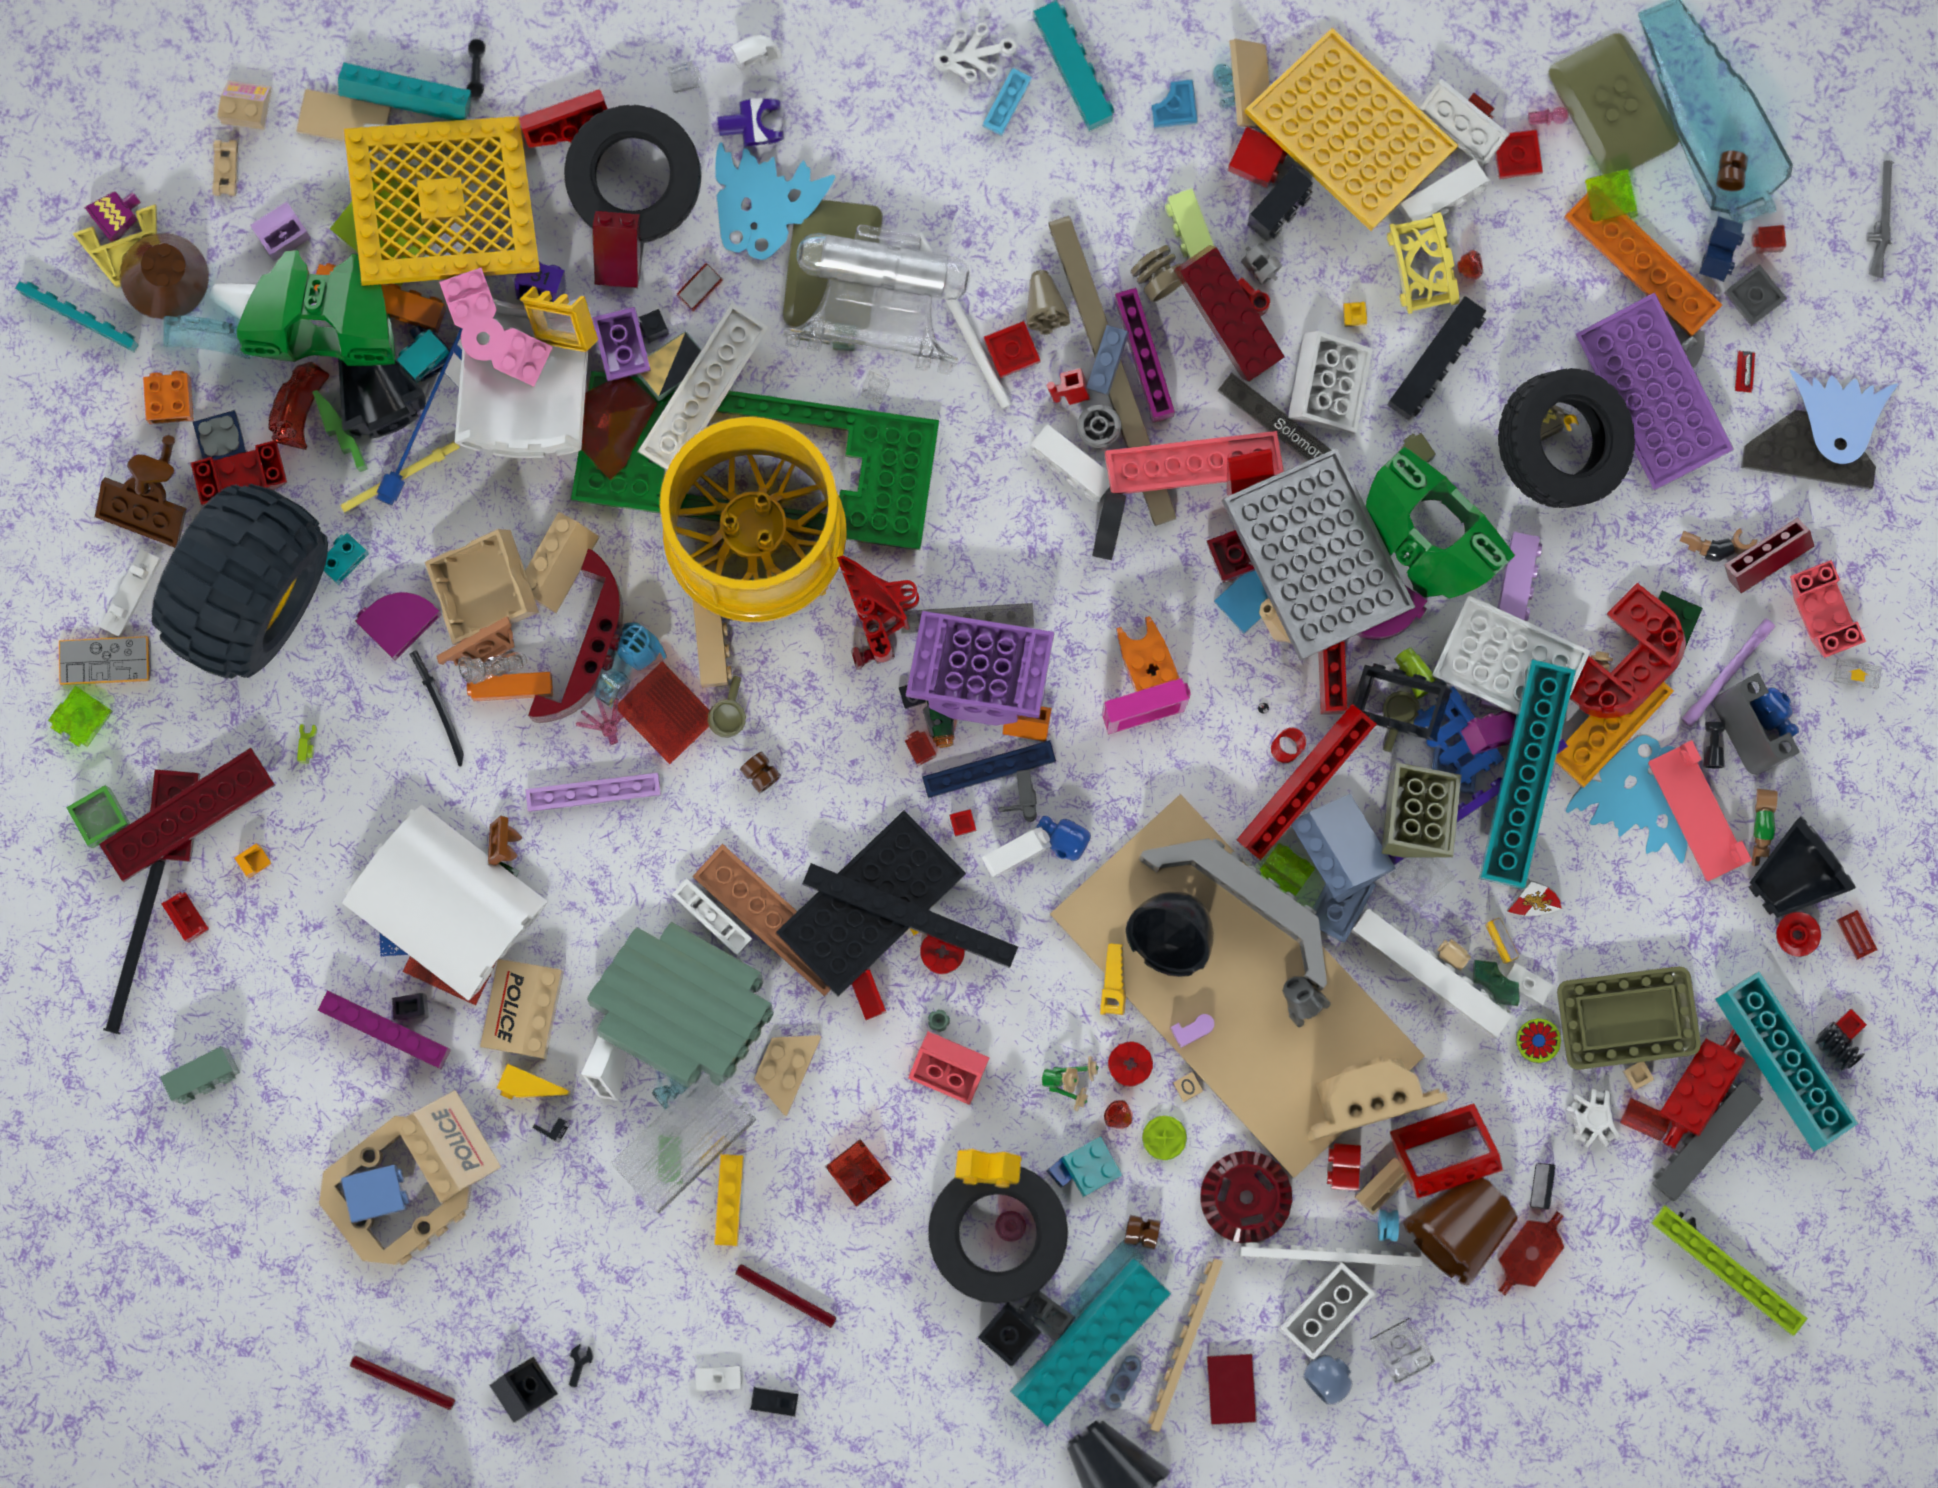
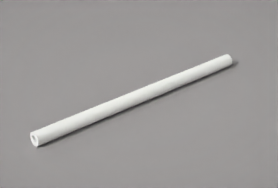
M921 232L915 235L913 238L923 257L936 259L924 233ZM946 280L945 289L942 294L1001 409L1005 410L1012 405L948 280Z

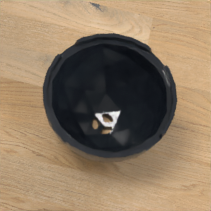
M1165 892L1149 898L1130 915L1125 929L1126 938L1133 952L1137 951L1145 959L1144 964L1165 975L1176 977L1191 976L1194 972L1205 967L1211 955L1214 930L1210 915L1202 902L1188 893Z

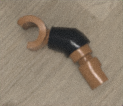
M1741 528L1736 530L1731 540L1727 538L1719 541L1713 539L1712 541L1706 539L1702 541L1701 537L1683 531L1680 542L1689 545L1688 550L1692 552L1697 550L1700 552V555L1705 556L1704 559L1713 562H1719L1734 553L1740 555L1757 544L1758 540L1752 539L1750 544H1742L1738 539L1742 534Z

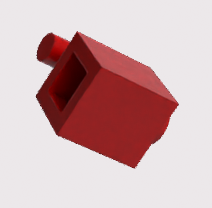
M1081 368L1060 373L1061 384L1055 385L1054 382H1048L1046 385L1055 403L1060 402L1062 396H1065L1069 405L1090 400L1089 389L1086 388L1088 382Z

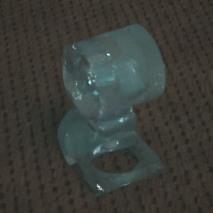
M1226 64L1217 65L1213 70V83L1217 87H1223L1224 94L1234 93L1231 68ZM1235 95L1221 99L1220 107L1225 109L1236 105Z
M670 1078V1087L668 1085L657 1087L653 1090L652 1095L668 1113H671L672 1108L668 1105L669 1097L672 1096L676 1099L679 1094L682 1096L690 1095L696 1089L697 1082L688 1088Z

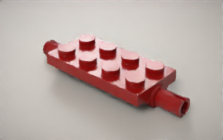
M1734 1029L1731 1030L1723 1045H1718L1705 1038L1699 1051L1661 1109L1660 1115L1672 1122L1671 1130L1662 1141L1666 1146H1671L1670 1148L1675 1150L1680 1139L1687 1132H1692L1697 1136L1701 1135L1745 1064L1746 1060L1735 1054L1741 1039Z

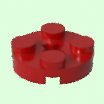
M928 935L922 941L920 947L921 959L924 965L933 973L941 975L951 973L964 960L965 950ZM941 946H946V950L949 951V954L944 955V958H940L939 953H936V949H940Z
M1129 1041L1119 1044L1112 1050L1108 1059V1069L1111 1076L1117 1083L1127 1087L1142 1084L1150 1076L1153 1068V1060L1149 1050L1137 1042ZM1134 1058L1137 1067L1127 1070V1065H1124V1061Z

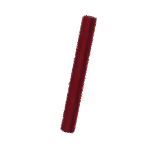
M743 1264L738 1266L735 1272L737 1276L830 1328L834 1326L837 1318Z
M353 1356L350 1362V1367L447 1410H452L455 1404L454 1398L361 1357Z

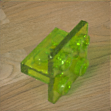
M1278 843L1260 868L1262 876L1280 885L1279 888L1296 896L1315 868L1309 861L1292 852L1289 847Z

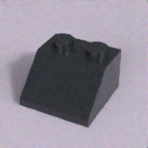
M534 1356L489 1385L513 1423L558 1395Z

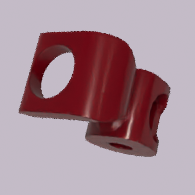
M889 640L893 652L892 657L890 658V660H892L895 658V654L893 651L891 640ZM878 642L877 645L879 648V652L881 654H884L885 649L883 648L882 643ZM858 647L851 649L856 670H860L866 663L875 660L871 649L865 652H860Z

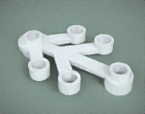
M979 23L976 25L975 34L964 51L955 53L959 44L967 39L966 29L959 27L955 30L954 38L947 49L938 51L934 55L933 62L939 71L946 72L952 70L963 77L967 83H974L977 79L976 71L974 69L966 70L958 62L966 61L984 72L988 78L993 79L998 75L997 66L994 64L988 65L978 58L998 53L1005 57H1011L1016 53L1017 45L1012 38H1004L1000 44L976 49L982 38L988 34L987 24ZM980 27H984L986 31L984 33L978 32V29ZM963 32L965 36L959 38L957 37V33ZM1010 43L1012 47L1010 49H1006L1004 47V44ZM942 57H947L948 62L942 63L940 59ZM993 68L996 72L994 74H989L987 71L988 69ZM968 73H973L974 78L968 79L966 75Z

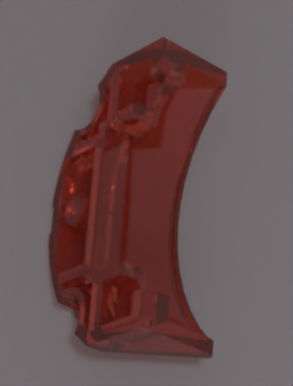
M312 361L294 368L291 378L288 382L282 384L273 401L269 414L268 429L273 432L272 440L278 444L303 450L307 449L304 429L309 409L315 399L313 391L317 390L319 392L330 376L328 372Z

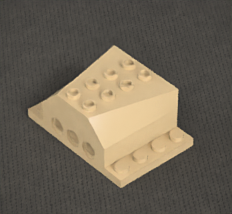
M1381 1057L1370 1060L1362 1068L1360 1064L1349 1066L1341 1071L1342 1074L1316 1083L1327 1121L1312 1126L1311 1131L1307 1133L1310 1142L1435 1106L1448 1101L1446 1091L1440 1093L1439 1089L1423 1094L1417 1075L1405 1068L1402 1059L1383 1061Z

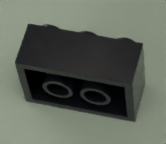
M1293 166L1250 213L1247 225L1266 242L1271 237L1275 239L1282 231L1285 221L1290 223L1296 216L1298 207L1300 205L1304 207L1310 201V196L1313 193V182Z

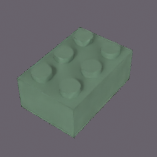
M220 1046L160 1076V1079L170 1100L185 1105L195 1100V1095L199 1093L207 1094L216 1089L215 1085L219 1083L227 1084L236 1079L235 1075L240 1072L229 1049Z

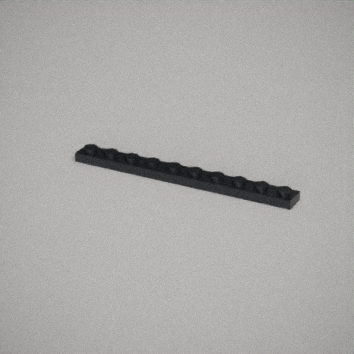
M810 863L802 883L806 887L1007 968L1011 967L1018 949L1016 945L813 863Z

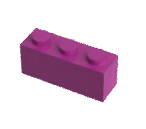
M1503 710L1495 716L1491 713L1481 720L1477 717L1467 722L1468 726L1461 733L1472 754L1509 745L1517 715Z

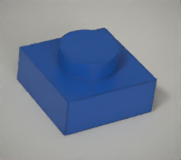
M1061 1158L1046 1170L1060 1188L1072 1179Z

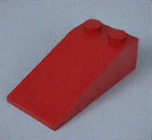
M1271 448L1227 458L1226 492L1228 496L1274 476Z

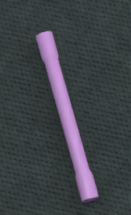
M1765 618L1750 639L1700 699L1681 718L1687 726L1692 727L1707 706L1758 645L1775 628V625L1769 619Z

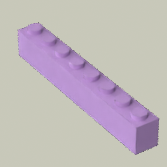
M1513 532L1509 548L1515 554V557L1505 566L1498 609L1528 621L1530 608H1527L1528 599L1532 600L1534 587L1531 586L1532 578L1537 576L1538 565H1535L1536 556L1540 557L1542 544L1539 543L1540 537ZM1480 699L1479 707L1497 711L1504 710Z

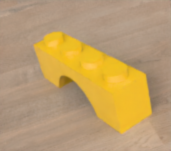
M720 1154L714 1245L738 1246L740 1199L744 1166L743 1155Z

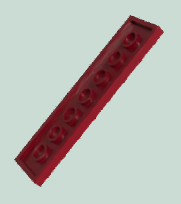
M250 747L101 842L99 846L122 882H125L276 785L254 750Z

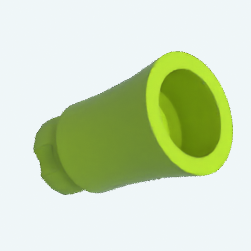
M1412 647L1405 649L1394 658L1399 666V670L1406 672V676L1421 675L1426 677V681L1434 682V679H1436L1431 677L1433 672L1424 663L1419 654L1415 653ZM1411 688L1416 699H1420L1429 693Z

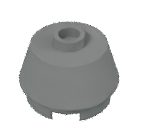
M1093 405L1081 413L1077 422V431L1085 444L1094 448H1104L1113 444L1119 437L1121 421L1118 414L1112 408L1105 405Z

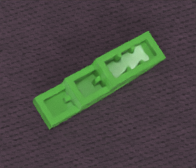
M317 390L313 391L328 436L336 435L342 452L344 454L352 453L359 472L367 470L368 468L354 437L347 435L343 431L342 419Z

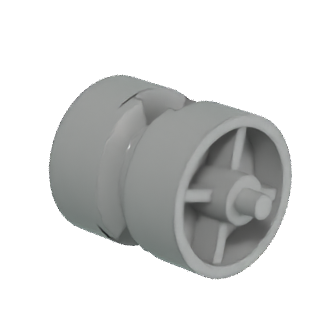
M1259 243L1252 249L1248 246L1245 249L1247 255L1241 260V263L1248 271H1254L1253 276L1261 285L1270 279L1276 281L1278 279L1276 274L1283 265L1275 256H1269L1270 251L1263 243Z

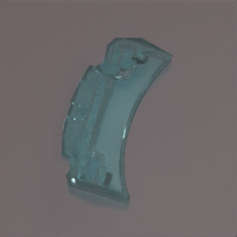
M164 316V347L199 348L227 353L246 359L251 358L250 355H245L240 350L241 345L236 332L238 326L232 325V323L194 316Z

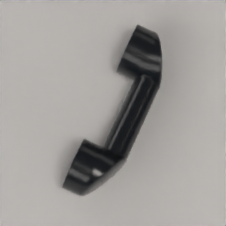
M473 39L468 44V53L472 58L471 82L467 85L466 90H471V99L473 100L480 99L484 94V87L480 83L481 58L485 55L486 46L481 39Z

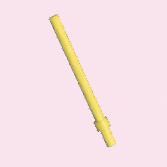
M455 441L441 449L438 447L432 451V454L401 470L399 475L403 476L402 480L428 465L444 460L446 455L460 447ZM380 483L341 504L340 506L344 513L377 495L378 493L376 492Z

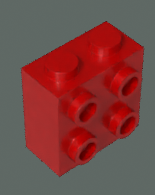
M1246 127L1229 163L1228 171L1268 188L1270 183H1275L1279 174L1276 171L1278 164L1284 163L1288 153L1271 137Z

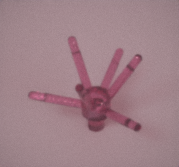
M596 694L595 698L604 721L600 723L586 711L582 710L581 714L595 725L576 722V726L602 731L603 736L608 737L610 745L618 743L616 736L618 729L616 725L632 707V703H629L616 718L619 699L615 698L612 716L608 720L600 696Z

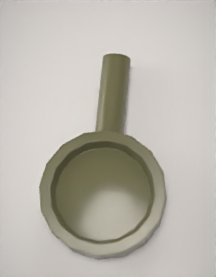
M733 676L728 698L718 701L711 707L708 713L709 727L714 734L720 737L730 738L737 735L743 730L746 723L744 709L736 702L742 679L738 676Z
M1394 692L1386 698L1382 714L1384 717L1413 724L1414 719L1419 716L1417 713L1420 710L1419 701L1409 692ZM1389 730L1383 747L1384 751L1391 753L1398 731Z

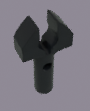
M582 1344L574 1347L569 1356L575 1361L569 1381V1386L576 1388L583 1366L588 1362L592 1363L594 1357L591 1348L588 1347L586 1356L580 1360L579 1351Z

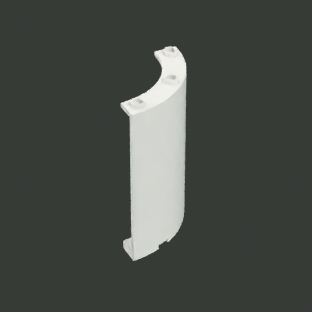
M493 299L497 309L493 318L501 324L504 330L513 327L535 338L525 305L510 304ZM571 300L567 305H572L576 300ZM544 311L549 328L575 333L570 316ZM480 332L477 335V342L480 344L488 343L489 334ZM553 346L533 387L495 369L491 360L481 361L470 357L462 347L455 443L480 452L481 448L492 450V455L513 458H545L547 453L556 452L557 456L580 451L582 446L588 351L580 352Z
M421 805L415 811L411 809L405 816V821L384 844L380 843L373 851L375 856L365 867L356 882L351 883L344 892L346 897L342 903L469 1001L480 991L494 970L492 967L497 960L503 958L511 948L516 936L520 932L523 933L539 917L548 901L500 864L496 866L488 864L487 854Z

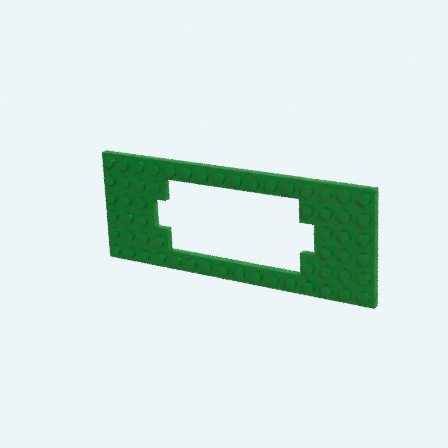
M591 371L583 419L581 450L578 451L571 501L661 514L660 495L665 469L656 463L649 462L648 458L637 451L675 391L658 401L638 377L627 376L608 381L606 373ZM728 391L716 412L849 431L845 457L862 459L858 491L840 489L839 492L846 519V540L921 550L939 420ZM686 494L680 509L714 505L705 496ZM714 498L719 503L730 502L726 499ZM783 508L785 517L792 520H798L809 512ZM819 513L803 527L823 531L827 514ZM713 514L680 517L720 522L721 515Z

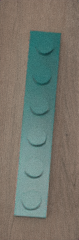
M19 281L15 287L20 294L134 353L139 346L134 340L135 336L126 331H123L121 334L115 330L116 327L111 323L104 321L102 324L96 321L97 317L87 311L84 314L77 311L78 307L68 301L64 304L57 301L58 297L48 291L45 294L38 291L39 287L29 281L26 284Z

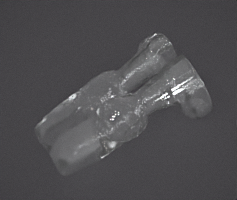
M508 651L495 657H490L484 663L479 658L472 659L469 656H462L459 658L458 666L466 682L478 684L493 676L500 677L510 671L521 669L527 664L528 659L522 653Z

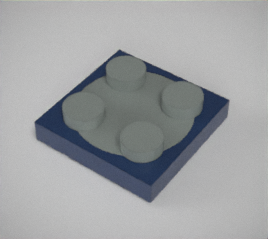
M235 410L192 422L202 459L212 457L214 460L247 452Z

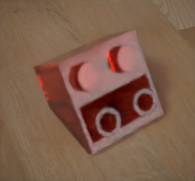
M861 1139L825 1166L856 1207L892 1180Z

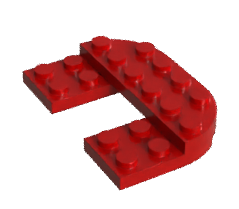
M1636 583L1607 613L1608 618L1636 639L1639 644L1611 673L1588 656L1569 698L1578 705L1580 710L1588 715L1598 718H1617L1634 711L1675 671L1684 656L1686 640L1678 617L1668 606L1639 583Z

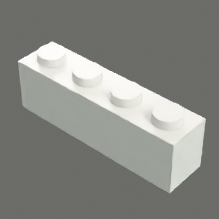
M1473 159L1403 201L1399 206V210L1407 222L1431 218L1432 214L1441 212L1443 217L1452 206L1456 205V207H1459L1468 201L1467 197L1472 194L1477 196L1484 192L1489 180L1476 159Z
M1048 424L1031 443V449L1033 450L1031 453L1041 461L1045 459L1050 463L1049 467L1055 473L1060 474L1061 472L1068 477L1066 481L1075 488L1077 486L1084 490L1083 494L1091 501L1096 499L1100 502L1106 495V492L1110 490L1107 470Z

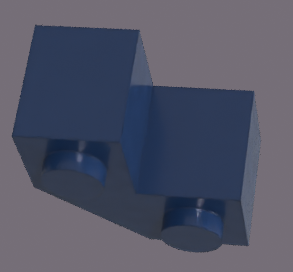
M1718 216L1708 241L1706 253L1701 262L1699 274L1722 282L1725 281L1727 274H1732L1735 262H1732L1734 251L1737 245L1741 246L1745 236L1742 233L1743 224Z

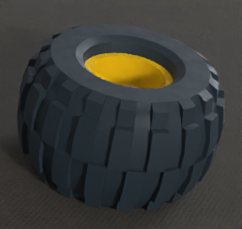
M249 484L248 487L231 485L216 494L200 510L182 535L159 580L153 600L151 622L161 632L159 635L160 640L182 659L207 673L226 679H232L237 675L249 678L263 669L284 646L298 625L323 574L328 553V537L320 531L321 528L318 526V520L299 504L274 490L258 485Z

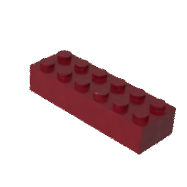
M1207 246L1174 269V272L1242 380L1250 382L1285 357L1216 246Z

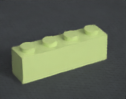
M1191 188L1169 196L1165 210L1168 217H1172L1175 223L1172 225L1176 238L1180 236L1182 242L1180 249L1183 257L1190 259L1207 246H1214L1193 189Z

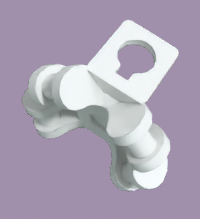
M1591 1088L1589 1102L1578 1095L1574 1096V1103L1566 1109L1567 1112L1572 1114L1576 1131L1573 1136L1574 1140L1577 1141L1579 1139L1588 1148L1597 1136L1601 1144L1606 1148L1609 1146L1610 1141L1620 1138L1618 1131L1614 1127L1610 1111V1091L1598 1092L1597 1089ZM1595 1101H1602V1105L1595 1104ZM1582 1105L1587 1107L1583 1114L1579 1112ZM1585 1128L1592 1131L1590 1136L1583 1132ZM1608 1128L1609 1132L1603 1135L1602 1131Z

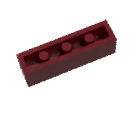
M1797 517L1724 564L1730 583L1742 594L1815 547L1811 532Z

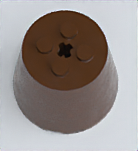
M1482 1177L1443 1190L1409 1215L1403 1221L1407 1233L1410 1234L1412 1232L1416 1237L1413 1241L1415 1245L1437 1268L1451 1279L1456 1276L1459 1278L1460 1284L1469 1286L1516 1223L1518 1216L1509 1199L1488 1179Z

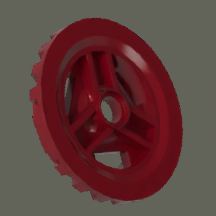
M1253 1151L1234 1152L1219 1159L1206 1173L1200 1191L1201 1209L1212 1229L1225 1239L1244 1244L1263 1241L1280 1230L1289 1217L1293 1201L1292 1187L1282 1167L1269 1156ZM1258 1170L1261 1171L1273 1184L1274 1188L1268 1191L1254 1174ZM1224 1178L1231 1180L1225 1202L1218 1200ZM1245 1190L1250 1191L1253 1195V1200L1249 1204H1245L1240 1200V1194ZM1259 1214L1263 1215L1264 1222L1246 1226L1241 1224L1242 1218Z

